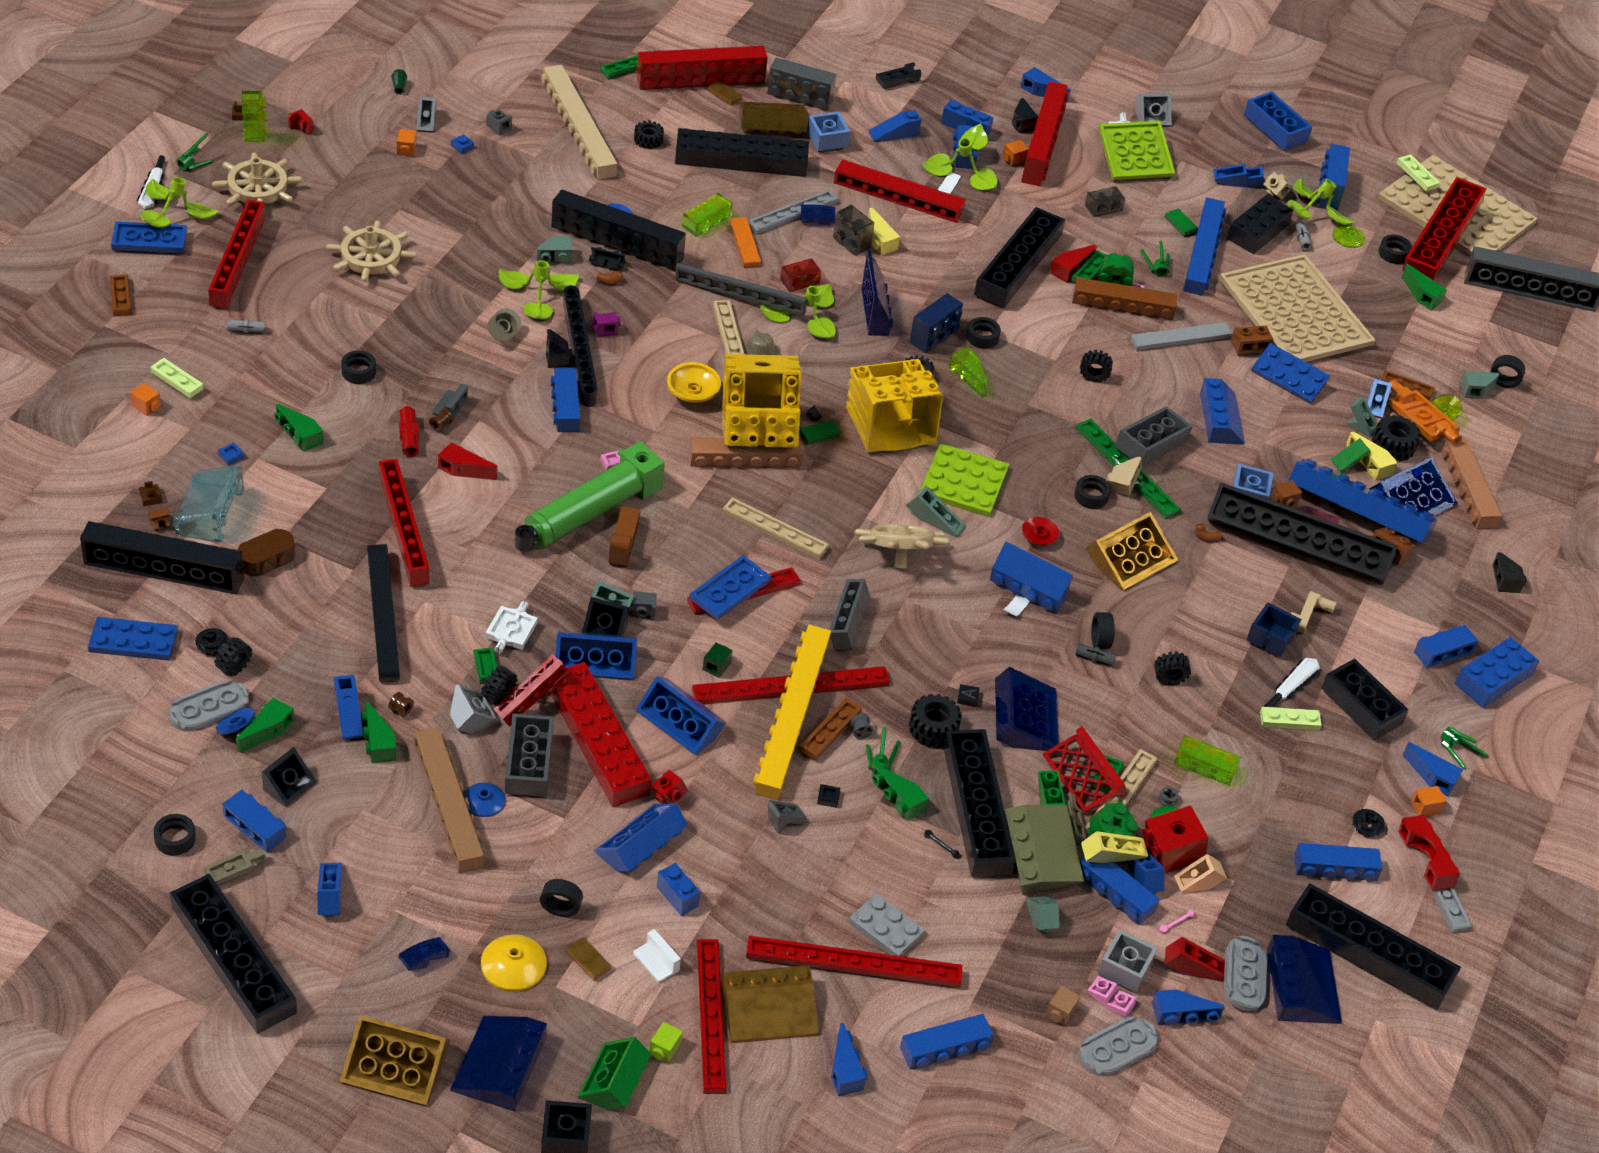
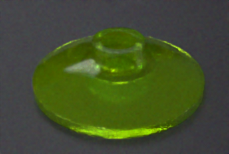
M1341 225L1333 231L1334 240L1344 247L1358 248L1365 242V235L1356 227Z
M1440 395L1431 401L1435 407L1452 421L1462 411L1461 401L1454 395Z

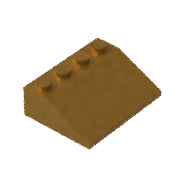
M739 101L740 125L746 132H754L755 129L763 133H770V130H774L780 134H785L786 131H793V134H802V132L807 131L808 112L803 104Z
M1151 512L1085 547L1094 564L1122 591L1178 561L1177 556Z
M810 965L723 972L721 989L731 1043L818 1036L814 985Z
M359 1015L339 1082L428 1105L451 1040Z

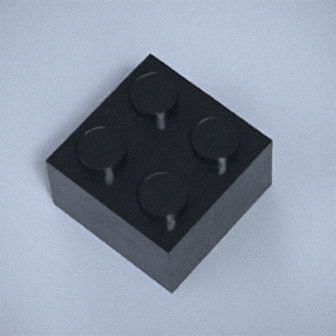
M546 1100L541 1153H588L592 1104Z

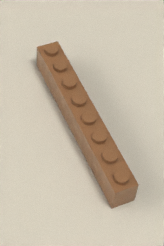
M439 727L414 732V745L458 873L484 868V859L487 858L484 846H480V833L474 829V816L468 812L467 797L463 798V785L461 781H457V768L451 764L452 754L450 750H446L447 741L445 735H441Z

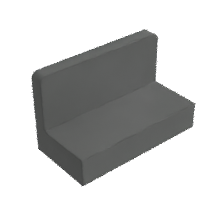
M461 383L456 392L447 390L432 411V414L437 416L442 409H447L455 418L468 400V385Z

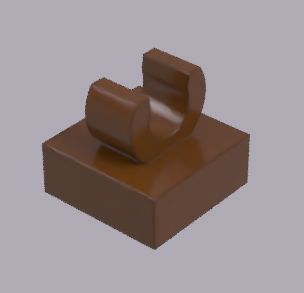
M235 101L232 106V121H249L250 105H247L246 101H244V105H237V101Z
M152 481L144 482V487H139L143 506L163 502L158 484L153 485Z

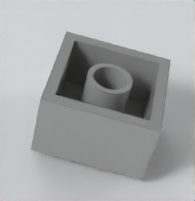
M1119 929L1102 959L1098 974L1137 993L1154 962L1158 947Z

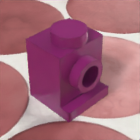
M593 312V328L597 337L618 334V327L621 326V321L615 312L603 314Z

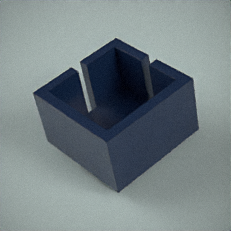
M1267 602L1251 625L1247 641L1261 648L1265 646V650L1281 657L1296 636L1302 619Z

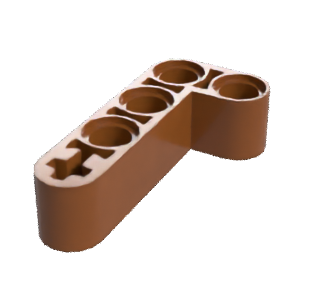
M621 506L615 533H612L610 540V564L628 566L641 509Z

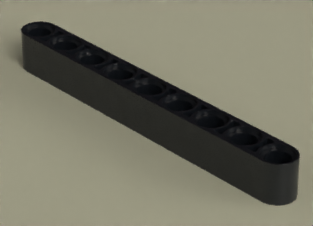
M569 285L563 291V307L570 346L573 351L574 368H576L579 397L583 406L591 407L597 402L596 377L580 291L576 286Z
M387 544L367 545L379 681L400 680Z

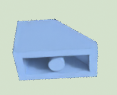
M1377 379L1373 380L1367 401L1373 415L1383 417L1392 383Z

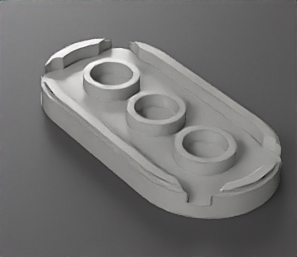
M224 680L194 691L173 701L168 711L169 721L175 728L181 731L199 730L223 720L240 709L246 708L249 703L248 690L239 682L232 683L231 680Z
M1238 936L1232 939L1226 947L1224 993L1229 1002L1236 1008L1243 1011H1255L1266 1000L1268 957L1266 951L1262 950L1259 946L1260 943L1248 936Z
M1126 1017L1087 1037L1079 1050L1080 1063L1088 1072L1094 1075H1112L1150 1055L1155 1050L1157 1044V1031L1145 1019L1140 1020L1136 1019V1017Z

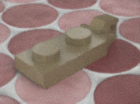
M1069 792L1064 795L1065 804L1068 808L1075 842L1082 846L1081 842L1087 839L1081 809L1077 807L1075 795Z
M261 848L251 853L242 850L205 866L204 873L205 875L210 873L219 886L256 869L260 864L266 862L265 854Z

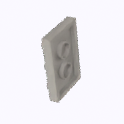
M877 893L850 916L848 921L849 924L887 953L896 956H902L925 933V929Z

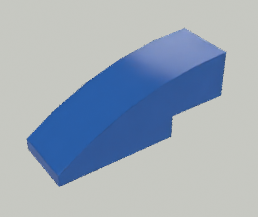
M1246 164L1213 169L1215 182L1234 187L1265 186L1263 185L1265 180L1262 166L1246 169Z

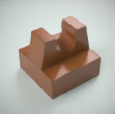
M168 507L149 511L148 519L154 531L159 529V522H164L166 528L170 527Z

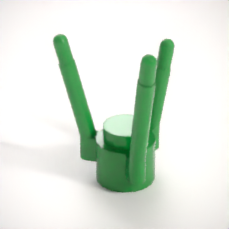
M205 133L182 156L176 159L180 169H189L191 171L194 168L213 162L210 159L193 164L195 159L192 155L199 149L197 146L208 136V133Z
M1159 241L1160 259H1157L1154 265L1145 251L1141 249V253L1152 273L1155 272L1157 276H1165L1169 273L1170 254L1167 253L1166 260H1164L1162 241Z
M886 727L882 729L880 753L872 758L870 745L866 744L869 761L868 769L872 770V772L876 764L891 771V765L900 745L898 740L888 760L887 756L884 755Z
M1447 727L1440 737L1443 741L1441 745L1450 752L1463 769H1466V766L1450 746L1456 747L1461 742L1484 757H1489L1487 753L1468 742L1477 743V740L1457 731L1453 727Z

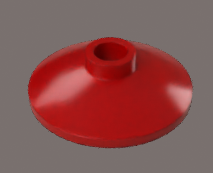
M1032 517L1023 523L1022 533L1033 544L1050 545L1058 539L1059 529L1053 521L1047 518Z

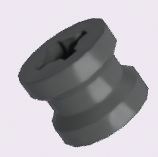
M858 714L850 721L852 728H854L853 734L857 739H865L873 733L872 725H870L871 721L867 714Z

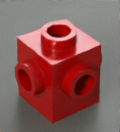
M670 770L664 773L651 786L655 792L654 797L660 804H675L688 792L682 778Z

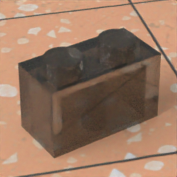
M1116 186L1087 192L1085 206L1093 217L1121 212L1125 197Z

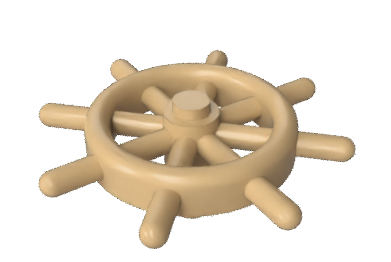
M252 153L251 160L241 162L236 166L224 162L222 164L223 168L230 171L228 180L214 181L212 186L214 188H229L233 196L227 200L228 206H232L237 201L246 203L247 199L262 201L268 204L279 198L292 202L293 197L285 193L287 184L301 183L303 179L300 176L287 177L283 169L288 164L287 159L284 158L276 164L271 161L262 160L258 157L257 153Z
M375 221L374 226H367L353 231L348 226H344L343 231L347 236L343 239L341 245H326V250L341 252L343 261L333 266L334 271L348 267L355 272L362 273L361 280L363 282L368 281L369 274H380L387 271L398 277L400 272L395 266L400 261V258H415L416 252L401 250L400 241L408 237V232L404 231L394 235L387 230L380 229V221Z
M885 524L877 525L871 530H855V535L860 536L859 541L861 543H872L890 549L894 548L896 550L894 567L896 568L907 567V551L909 549L927 550L929 547L934 546V544H950V539L944 538L945 533L943 531L933 532L931 529L921 526Z

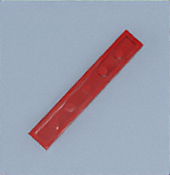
M792 567L769 573L771 581L746 600L800 585V579ZM687 597V602L695 615L706 612Z

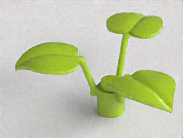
M982 124L972 127L962 135L958 142L959 148L956 149V153L951 161L948 155L939 153L923 163V168L928 173L937 177H943L952 172L951 165L954 164L958 154L963 157L969 156L976 173L970 178L971 186L979 191L992 190L997 186L995 173L988 168H982L978 172L972 156V149L981 150L988 143V137Z
M174 177L172 178L170 189L160 185L154 179L147 184L145 192L149 197L155 200L164 199L167 202L161 214L145 210L141 212L140 218L154 227L165 228L169 226L170 219L164 217L170 201L173 198L178 199L182 195L187 212L196 218L208 219L217 215L219 211L199 203H187V191L184 190L186 181L182 178Z
M1302 178L1293 184L1296 192L1303 197L1311 199L1306 207H1302L1294 200L1287 202L1289 207L1302 218H1311L1312 215L1307 209L1320 196L1323 199L1329 197L1326 209L1328 210L1327 214L1333 220L1342 225H1349L1355 222L1347 219L1337 210L1330 207L1331 199L1334 196L1332 192L1336 188L1335 183L1331 180L1325 179L1315 192H1312L1305 185Z
M537 261L535 269H532L529 277L521 272L506 271L499 268L500 282L510 289H521L523 285L527 286L533 276L535 277V280L539 282L537 303L530 302L525 304L523 311L529 317L543 320L552 316L553 309L549 304H540L542 282H545L547 279L549 284L553 285L555 289L564 291L566 286H576L579 280V274L550 275L549 263L546 261Z
M831 285L809 286L805 296L802 295V297L807 298V306H814L815 320L808 322L807 329L816 337L833 338L836 333L833 322L827 317H817V306L828 308L834 303ZM765 304L760 305V309L765 317L775 323L788 322L790 319L789 315L794 313Z

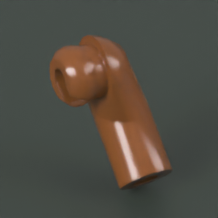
M619 271L608 275L599 272L596 280L608 285H614L623 279V274Z
M1197 524L1195 526V534L1205 541H1221L1222 534L1220 531H1205L1206 526L1204 524Z

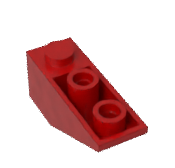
M452 442L438 454V468L452 476L497 479L498 465Z

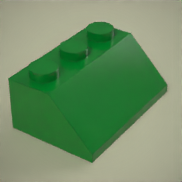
M636 1037L605 1042L577 1097L607 1110L625 1108L630 1102V1097L639 1083L643 1070L647 1066L651 1056L650 1051Z

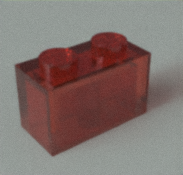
M811 258L782 266L780 280L789 292L820 284L822 271Z

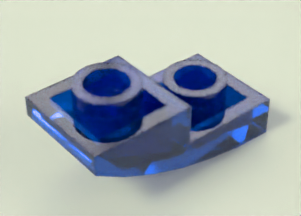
M814 204L801 205V222H819V225L836 224V207Z
M440 937L407 948L399 953L398 958L409 971L428 967L430 960L447 958L450 949Z

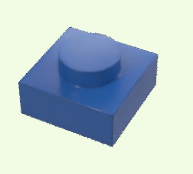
M463 134L451 140V146L462 154L474 148V142Z

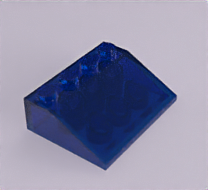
M867 250L861 286L867 331L869 336H889L890 329H893V318H890L891 306H888L889 295H886L888 286L887 283H884V276L871 250Z
M1432 456L1369 488L1371 490L1373 488L1378 489L1386 497H1396L1400 499L1399 503L1404 505L1407 503L1417 507V511L1422 513L1426 511L1434 516L1458 504Z
M1009 666L995 678L996 740L1013 748L1048 751L1059 744L1056 688Z
M1272 935L1267 947L1277 1020L1341 1024L1342 1019L1330 950L1296 936Z
M483 1016L450 1091L515 1112L547 1038V1023L529 1017Z

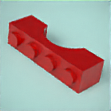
M1425 815L1402 818L1398 833L1406 847L1421 850L1431 860L1428 862L1424 877L1432 891L1454 888L1460 876L1459 869L1454 865L1449 852L1445 850L1441 839L1433 830L1432 824Z

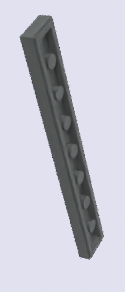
M680 263L676 265L675 280L801 315L806 313V297Z

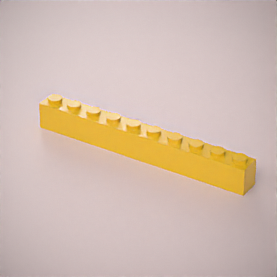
M808 624L806 632L802 631L800 637L802 646H797L795 653L797 661H792L789 672L792 673V676L786 679L784 688L787 691L786 693L782 692L779 702L782 706L781 709L777 708L774 720H777L776 725H771L769 736L772 737L770 741L766 740L763 752H766L765 757L761 756L758 768L761 769L760 773H755L754 776L755 794L776 800L779 799L827 650L831 630Z

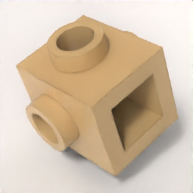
M1275 172L1269 175L1263 184L1268 188L1266 192L1272 197L1276 195L1281 200L1293 188L1286 182L1288 179L1280 173L1278 175Z

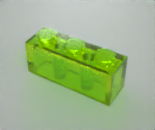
M242 91L244 142H265V135H268V125L264 123V121H267V111H264V108H267L266 98H263V91Z
M717 193L683 214L682 227L697 237L732 216L733 202Z
M1184 735L1173 764L1230 786L1241 757Z

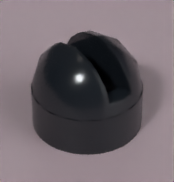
M812 406L807 411V417L811 421H817L822 418L815 406Z

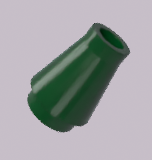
M397 69L393 71L391 78L394 92L402 94L408 76L404 70Z

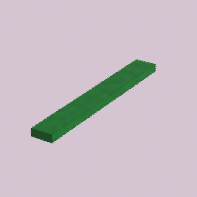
M1091 418L1077 424L1076 429L1113 467L1131 460L1115 447L1116 443ZM1141 469L1134 488L1165 519L1179 514L1181 508Z

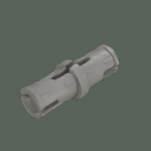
M1299 222L1296 225L1297 239L1301 244V249L1307 251L1312 247L1310 233L1307 231L1306 223Z
M228 319L227 331L264 333V321Z

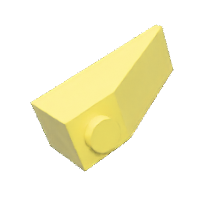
M872 207L869 208L867 222L873 248L881 256L898 250L900 236Z
M1354 431L1350 432L1346 444L1347 447L1361 438L1370 449L1371 453L1360 460V462L1374 480L1393 476L1397 466L1395 458L1384 448Z
M1096 831L1081 842L1087 862L1110 863L1148 857L1144 839L1140 837Z

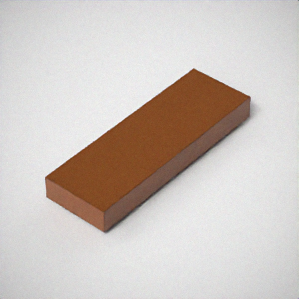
M128 275L110 276L113 316L132 315Z
M1385 370L1381 381L1388 383L1396 379L1402 386L1409 388L1411 391L1417 390L1428 401H1430L1435 389L1433 386Z

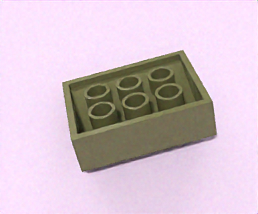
M1023 805L1005 809L1022 895L1084 883L1067 805Z

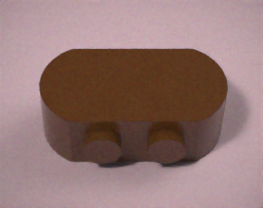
M274 529L241 543L238 551H242L244 574L257 577L292 562L295 558L293 535L284 529Z

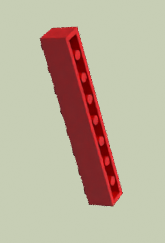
M843 159L835 170V184L955 223H958L964 212L966 199Z
M247 199L208 289L210 306L228 308L265 221V202Z
M398 459L379 461V479L410 587L430 584L428 561Z

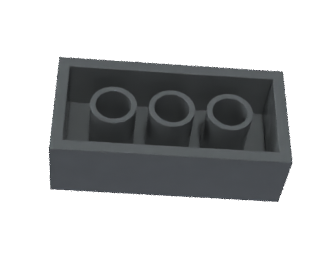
M776 57L770 67L767 94L828 111L834 99L837 74Z
M1166 406L1121 429L1115 447L1130 459L1141 457V463L1144 466L1187 443L1193 426Z
M513 714L505 777V794L547 797L554 717Z

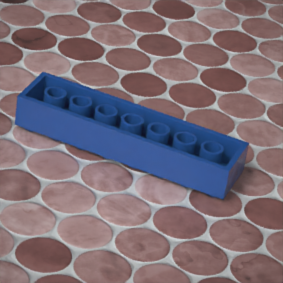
M1307 458L1306 460L1303 459L1296 462L1288 481L1293 480L1297 486L1419 542H1425L1429 539L1437 522V519L1433 518V514L1426 511L1423 513L1416 510L1417 507L1408 503L1406 505L1399 503L1400 499L1393 496L1386 497L1382 491L1375 488L1373 490L1368 489L1365 483L1360 481L1353 482L1349 480V476L1342 473L1339 475L1335 474L1333 469L1327 466H1317V462Z

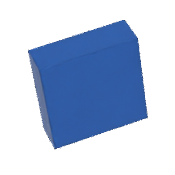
M235 443L218 449V455L228 466L245 458L243 451Z

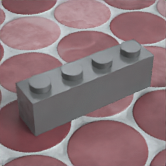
M865 579L846 580L830 627V639L834 650L853 649L870 599Z

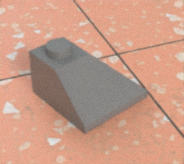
M1171 93L1136 95L1135 113L1138 121H1161L1162 126L1172 125Z
M460 684L455 686L450 716L454 721V727L458 731L472 734L497 726L500 723L488 699L482 696L481 692Z

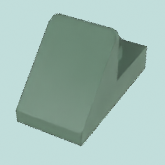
M1359 397L1350 406L1354 416L1347 424L1361 433L1370 436L1375 431L1377 422L1365 397Z

